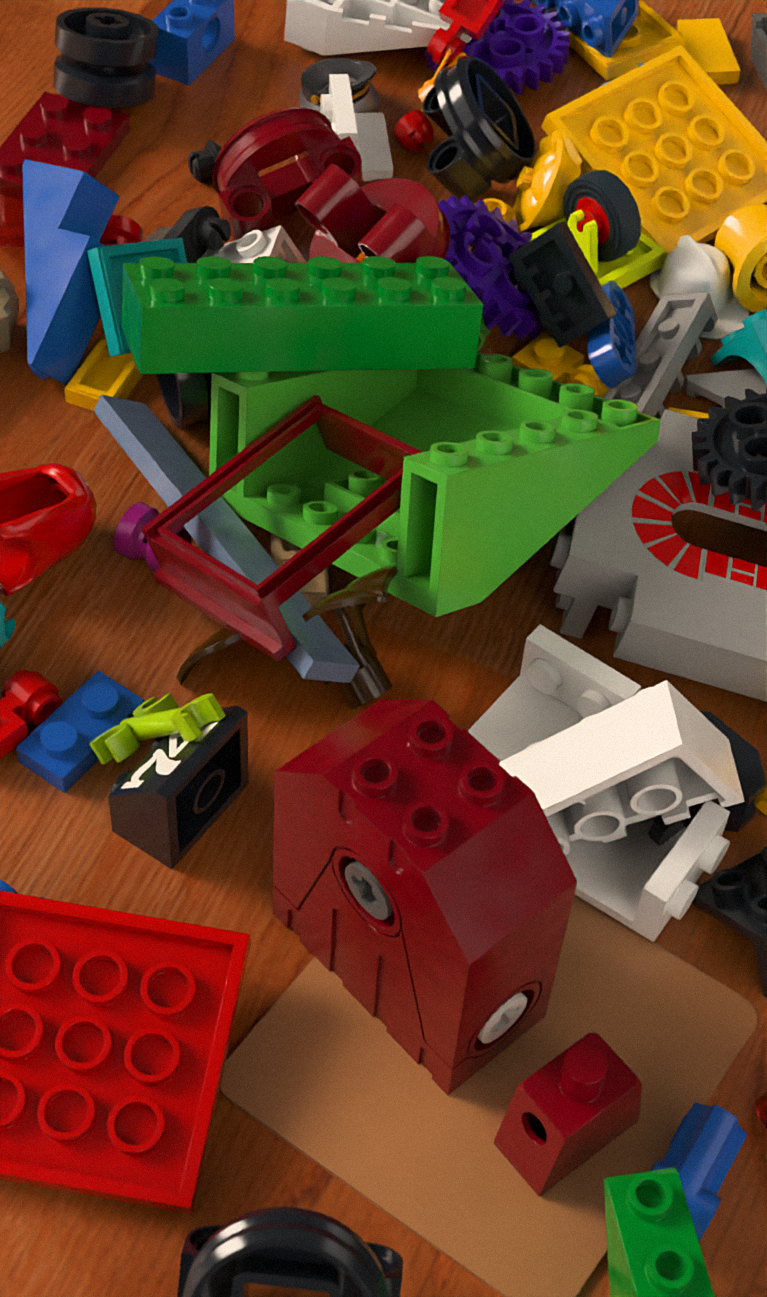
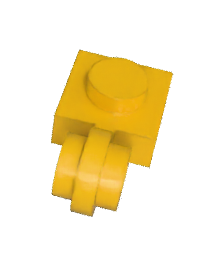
M545 331L512 357L513 365L524 369L534 368L549 371L553 374V380L564 384L590 386L595 390L594 395L604 398L609 390V387L596 374L592 364H583L585 357L583 354L568 345L559 348L556 341Z

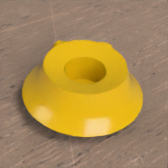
M555 130L540 141L539 150L532 159L530 168L524 166L516 182L519 191L513 210L516 213L517 230L520 232L536 226L546 227L562 219L564 216L563 198L568 185L580 176L582 158L573 141L562 130Z

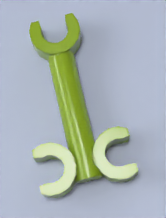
M171 693L158 701L156 697L149 698L133 711L134 717L122 720L119 725L105 731L89 745L102 765L108 763L113 758L117 762H121L140 747L139 741L180 734L185 742H189L202 735L201 727L210 722L222 720L226 715L212 693L200 696L179 708Z

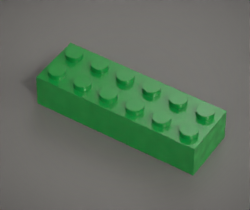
M151 256L141 259L140 263H123L121 327L140 374L475 368L483 304L451 263L439 257L424 256L419 257L416 263H396L394 260L386 257L371 256L364 258L363 263H342L340 260L332 257L317 256L310 258L308 263H287L285 260L277 257L263 256L255 258L253 263H231L225 258L207 256L199 258L197 263H174L171 259L165 257Z

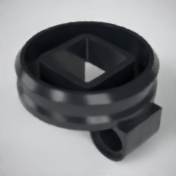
M461 56L457 60L456 65L445 67L439 71L435 78V86L430 89L423 100L422 109L449 138L441 142L432 151L427 161V170L459 201L464 195L473 200L491 188L492 180L501 184H507L516 178L518 172L524 166L530 168L532 159L536 154L534 135L516 97L498 73L486 62L473 56Z
M297 1207L266 1208L244 1214L226 1225H206L190 1231L186 1236L181 1252L177 1297H248L250 1283L327 1292L330 1297H400L403 1259L397 1251L390 1247L365 1242L348 1226L325 1214Z

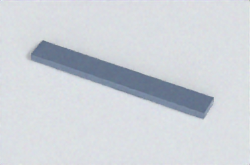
M106 395L100 396L94 409L97 417L168 507L206 479L145 403ZM219 497L184 525V528L203 552L257 585L279 568L222 497ZM297 591L278 607L297 646L286 656L303 679L342 683L351 682L360 665L319 615L314 616L307 622L304 621L302 615L312 606Z

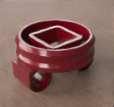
M304 107L277 109L255 118L240 128L220 150L212 172V184L219 197L222 219H226L231 227L230 236L233 241L241 239L245 234L253 230H260L262 232L274 228L275 219L298 211L295 202L330 164H335L343 169L362 187V159L351 138L348 136L340 139L332 129L329 119L324 114ZM297 155V161L265 175H258L259 171Z
M330 164L295 202V206L308 224L316 229L310 246L309 259L317 256H326L338 259L342 263H361L356 258L363 252L366 257L380 256L392 259L396 263H416L419 257L424 256L445 259L448 252L450 226L447 217L439 208L431 192L416 181L390 178L378 180L360 187L343 169L335 164Z

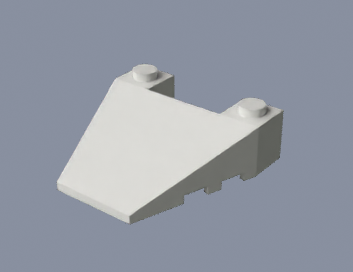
M287 0L284 40L323 56L427 47L432 36L439 28L448 30L450 24L440 19L438 12L446 0ZM462 33L460 39L465 43H469L472 39L465 33Z

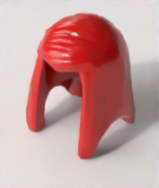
M53 463L0 473V593L4 596H10L34 582L43 573L75 552L90 535L96 521L97 504L90 487L80 473L73 468Z

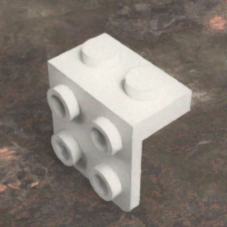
M711 800L707 801L687 828L684 827L675 836L671 837L668 842L666 841L660 846L649 838L650 835L648 834L653 821L658 816L626 825L627 837L603 843L602 840L588 841L584 839L570 842V853L566 854L565 857L577 879L575 895L654 942L672 916L678 920L684 916L697 894L699 886L695 883L703 871L711 875L723 859L730 844L729 840L722 837L730 811Z

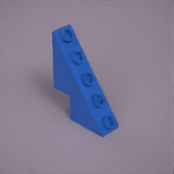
M530 0L536 6L545 5L546 13H558L557 21H565L566 29L570 30L603 56L609 58L613 56L639 14V0Z
M25 159L22 168L27 360L30 369L37 377L41 379L51 377L67 386L75 374L101 317L87 250L105 246L99 241L120 196L84 171Z

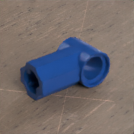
M694 1102L671 1139L670 1146L662 1161L657 1159L650 1171L672 1167L677 1169L697 1238L700 1241L720 1204L721 1198L716 1196L737 1156L747 1133L739 1126L737 1117L716 1104L708 1106Z

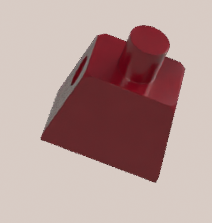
M590 1032L526 1078L516 1088L494 1139V1145L540 1197L638 1122L642 1083L637 1075L599 1034ZM533 1131H546L547 1141L541 1140Z

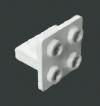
M330 74L329 94H321L320 98L321 113L329 119L332 129L340 139L348 136L351 138L361 155L363 181L392 178L393 164L384 114L380 112L354 113L349 75Z

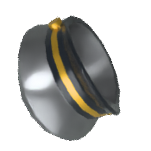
M329 58L318 61L307 67L302 73L299 105L321 113L320 98L321 94H329V75L348 74L354 113H376L380 108L381 99L370 80L377 72V68L371 62L347 58Z

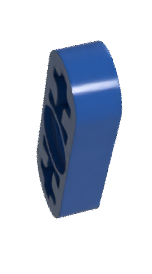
M610 281L603 285L602 288L617 315L588 331V356L601 381L607 387L613 388L636 374L635 316L623 290L616 282Z

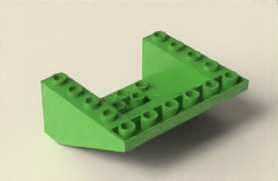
M478 351L475 368L212 373L209 476L314 394L320 396L323 404L423 451L404 457L400 508L332 564L357 577L395 564L398 573L391 580L388 593L438 617L481 603L658 442L660 419L639 412L638 405L633 402L618 399L607 400L594 395L595 390L590 386L564 384L553 380V374L549 371L534 368L524 369L513 365V359L509 356L484 354ZM315 423L221 497L236 515L303 549L384 484L387 479L326 449Z

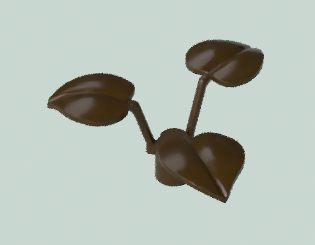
M395 564L374 570L357 578L344 589L321 599L302 615L304 621L307 622L318 614L334 610L346 639L343 645L360 665L351 682H336L351 709L370 702L393 687L370 642L362 611L367 603H386L389 584L398 573ZM347 606L350 608L356 633L345 609ZM224 628L199 645L188 656L177 674V679L181 686L201 658L241 639L238 633ZM323 681L325 685L331 683V681Z

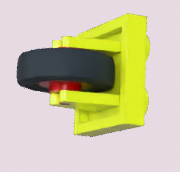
M606 170L589 171L569 184L563 198L565 217L532 233L530 240L532 241L556 224L566 221L601 286L614 281L621 289L662 268L667 253L666 250L641 232V218L638 206L629 188L618 176Z

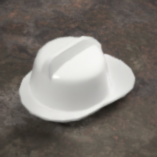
M689 235L681 236L677 247L665 258L663 267L651 274L650 287L654 294L661 299L663 295L709 292L718 321L713 330L708 332L702 331L699 338L715 341L721 340L728 334L745 328L743 320L749 317V310H746L735 298L732 288L730 264L725 254L714 246L697 243Z

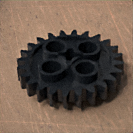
M748 388L745 389L744 400L727 396L725 397V408L711 406L708 408L709 418H699L697 420V431L691 434L693 470L699 472L700 484H711L712 495L717 496L729 492V504L732 505L740 503L746 498L750 499L752 510L757 511L767 503V388L766 393L760 395Z

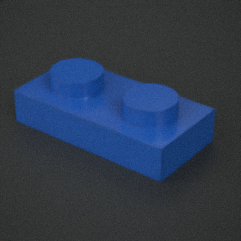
M98 670L16 747L18 762L65 793L99 760L89 744L105 731L119 725L122 720L134 717L133 711L145 701Z

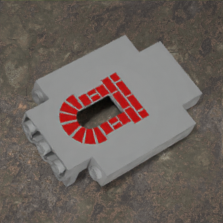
M665 409L660 420L658 442L566 525L565 533L558 532L548 565L557 568L553 592L558 593L555 607L564 610L560 633L582 639L597 606L612 609L608 630L617 633L613 657L767 702V567L689 544L677 535L672 526L671 516L676 512L695 510L767 531V503L759 510L753 511L750 499L746 498L740 503L732 505L729 504V492L714 496L711 492V484H700L699 472L693 470L691 436L692 432L697 431L698 418Z

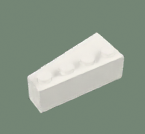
M667 680L653 687L645 688L635 696L598 714L588 716L578 724L554 736L535 742L525 750L500 762V766L512 777L516 775L534 791L564 855L570 853V842L579 839L588 841L602 840L603 843L627 837L626 825L662 815L665 825L691 818L690 806L718 798L722 808L745 802L729 739Z

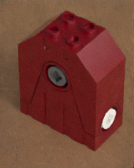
M381 699L274 771L273 914L287 929L290 927L300 937L301 944L329 972L333 970L343 981V986L372 1017L376 1015L387 1027L386 1031L417 1064L421 1062L432 1074V1080L447 1095L451 1094L546 1016L577 879L534 791L516 775L512 777L502 768L500 760L466 729L461 730L450 720V715L433 699Z

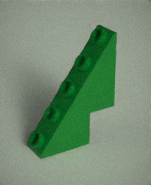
M672 1167L604 1178L610 1297H715L677 1169Z

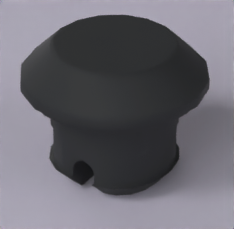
M212 140L207 141L205 149L191 152L188 157L189 170L193 178L199 182L212 178L216 158L222 149L220 145Z

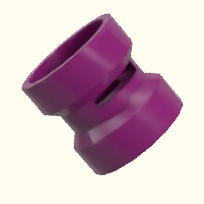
M137 502L124 513L117 526L113 541L114 550L130 560H138L140 558L145 560L148 568L155 572L160 568V565L141 528L160 513L156 508L143 502ZM184 526L174 533L192 544L193 538Z

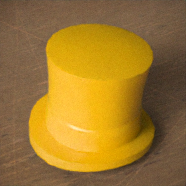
M753 204L737 210L726 219L717 232L714 247L721 250L729 261L730 271L733 273L732 288L735 298L746 310L757 313L767 309V205Z

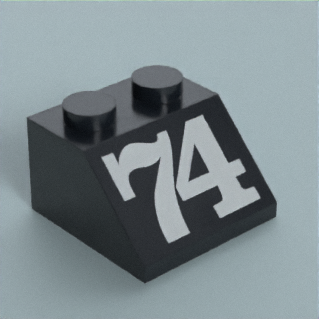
M239 706L223 707L222 710L226 716L222 720L213 721L201 727L202 735L195 740L185 742L180 734L156 738L149 754L133 771L127 770L116 779L110 790L108 799L112 832L168 868L173 869L249 784L248 712Z

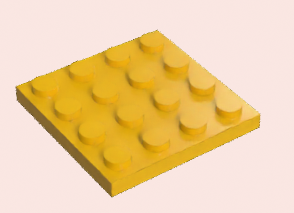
M682 45L547 114L541 125V128L548 136L555 130H562L570 137L582 158L580 165L581 175L589 171L606 170L618 176L629 188L637 203L641 218V232L666 250V257L677 247L681 236L689 235L697 243L705 244L716 237L722 224L737 210L753 204L767 205V141Z

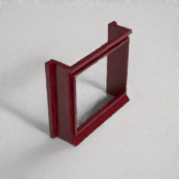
M314 394L141 528L160 565V568L152 576L157 584L229 631L238 633L243 640L279 662L297 646L278 607L400 508L404 457L423 451L323 404L320 396ZM315 423L326 449L387 479L384 484L258 585L174 534Z

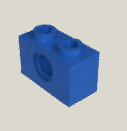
M173 0L152 20L159 27L157 57L150 62L156 68V74L190 85L235 40L234 0Z

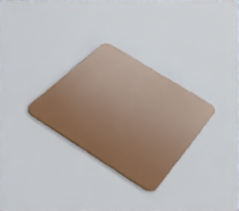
M574 894L546 1016L451 1094L447 1095L432 1080V1074L422 1063L417 1064L386 1031L387 1027L376 1015L372 1017L343 986V981L333 970L329 972L316 957L310 961L226 1059L219 1090L224 1098L502 1297H577L607 1252L604 1178L650 1171L657 1159L662 1161L670 1146V1141L685 1114L687 1115L694 1102L702 1105L707 1103L753 1034L757 1025V1013L750 1001ZM595 1032L604 1039L642 1083L639 1120L539 1197L494 1145V1139L516 1088L526 1078L586 1034ZM533 1131L541 1140L547 1141L546 1131Z

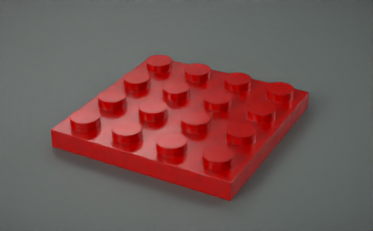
M0 891V1179L193 1214L251 946L250 934Z

